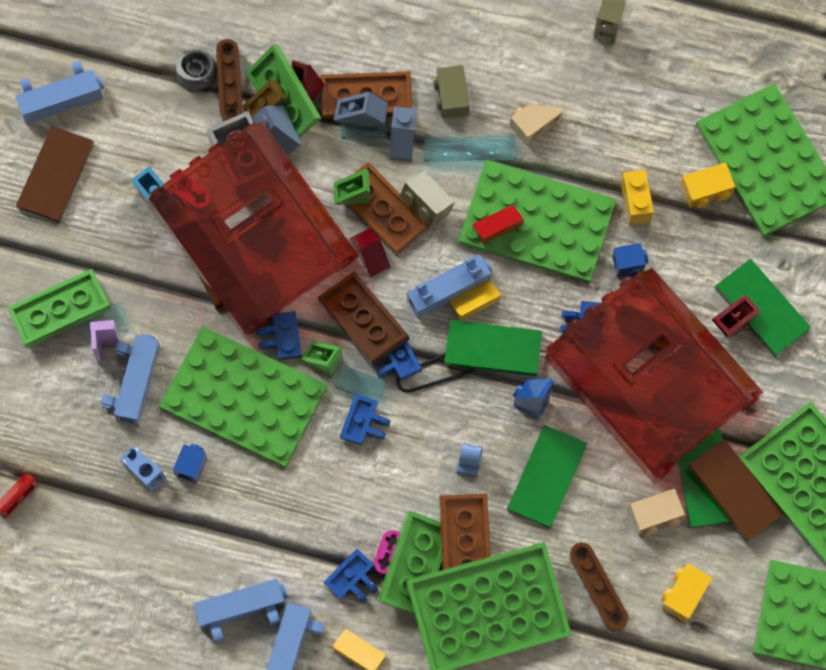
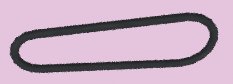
M446 352L421 363L420 366H425L445 357ZM470 369L468 371L461 372L412 389L403 388L400 384V378L398 376L397 386L403 392H414L463 375L470 374L476 369Z

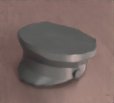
M202 50L184 51L175 65L177 83L189 91H199L213 85L217 75L216 61L209 53Z

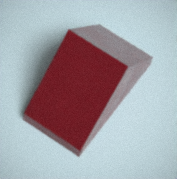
M292 60L291 67L313 102L325 84L311 65Z
M371 228L350 237L370 278L391 268L382 242Z
M745 294L716 315L712 321L726 337L736 336L761 311Z

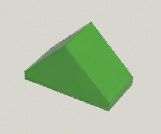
M364 169L333 182L334 204L370 203L369 170Z
M311 341L300 360L331 378L343 360L342 349L338 346Z

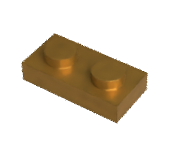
M270 80L243 107L252 118L265 106H279L286 100V97L277 80Z

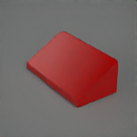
M511 205L473 223L472 226L483 245L522 226L524 219L517 209Z
M27 473L24 474L0 499V515L4 519L38 486L34 477Z

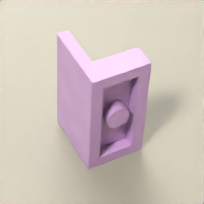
M114 320L90 322L92 351L97 363H102L101 345L119 342V333Z

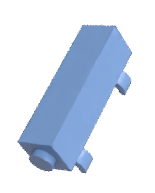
M79 60L72 63L75 76L36 89H32L29 78L20 80L24 93L15 96L25 124L103 98L101 90L105 88L101 77H96L94 70L84 72Z
M479 254L430 281L416 286V288L407 292V302L417 319L446 305L452 299L490 280L492 268L487 260L483 261Z
M143 334L142 337L136 335L133 346L123 342L117 343L115 350L117 355L129 357L119 398L103 394L101 400L103 408L115 409L114 416L116 421L138 426L140 425L160 351L159 341L154 336Z
M274 579L193 604L201 630L211 628L213 639L217 643L224 641L220 627L222 624L266 611L271 626L280 624L276 609L285 606L284 599L288 598L284 584L279 585L278 579Z
M287 603L267 670H294L306 631L322 636L325 628L324 623L310 620L312 614L310 608Z

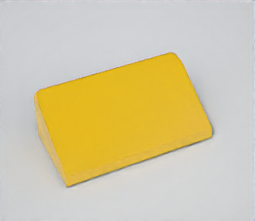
M490 280L452 299L449 303L459 320L462 321L500 301L501 295Z
M345 629L332 647L335 652L363 670H377L386 657V654Z

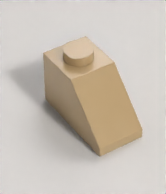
M528 104L523 109L519 107L511 114L510 127L527 146L562 120L563 111L561 108Z

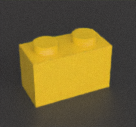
M726 162L684 175L680 183L689 208L695 206L702 208L715 200L725 201L733 195L735 184Z
M646 170L624 172L621 179V187L628 225L651 222L654 211Z
M688 563L684 569L679 567L673 577V580L676 581L672 589L667 587L660 599L664 601L661 609L685 623L690 618L712 580V577Z

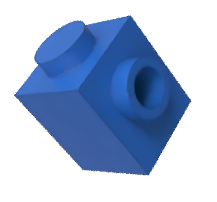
M641 243L613 249L612 259L617 277L624 275L635 277L644 272L645 266L648 264V255L646 250H642Z

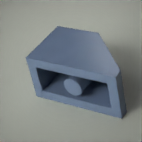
M370 92L338 99L334 121L365 127L384 124L388 102Z
M283 105L265 106L252 117L261 138L284 156H289L302 145Z
M394 107L389 159L412 161L417 109Z

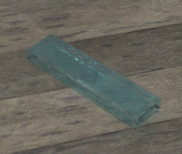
M515 136L424 138L425 162L484 161L486 159L516 160Z

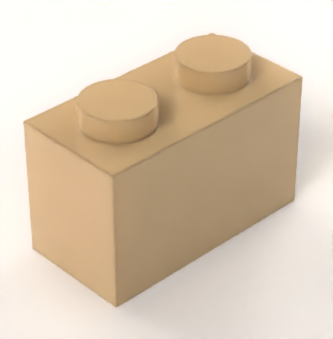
M675 488L630 503L628 508L637 534H645V536L657 533L659 531L658 528L667 526L668 529L681 524L680 521L685 516Z

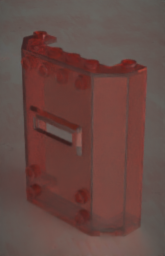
M263 121L257 124L254 122L241 132L238 130L232 132L227 136L228 141L222 145L216 143L207 150L209 153L203 158L197 156L188 163L190 165L183 171L178 169L169 176L170 180L162 187L159 186L154 189L148 198V204L244 338L263 326L265 321L334 273L342 271L359 257ZM263 194H266L271 200L270 203L232 229L225 223V220Z
M651 268L638 273L633 278L627 277L619 284L620 288L614 293L613 291L606 293L602 297L600 304L597 306L591 305L586 309L581 319L572 320L565 327L567 330L557 340L548 345L545 359L655 485L673 470L674 465L737 413L740 411L745 412L761 398L764 392L659 274ZM664 335L670 343L632 373L626 365Z

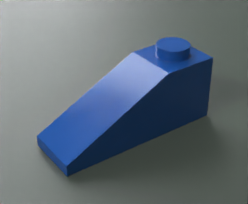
M550 378L526 380L523 386L519 384L513 394V397H515L514 406L538 420L550 401L554 380Z

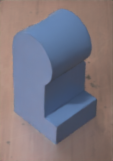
M463 442L456 473L477 477L483 451L482 446H473Z
M132 446L119 459L150 492L166 479L163 471L135 446Z

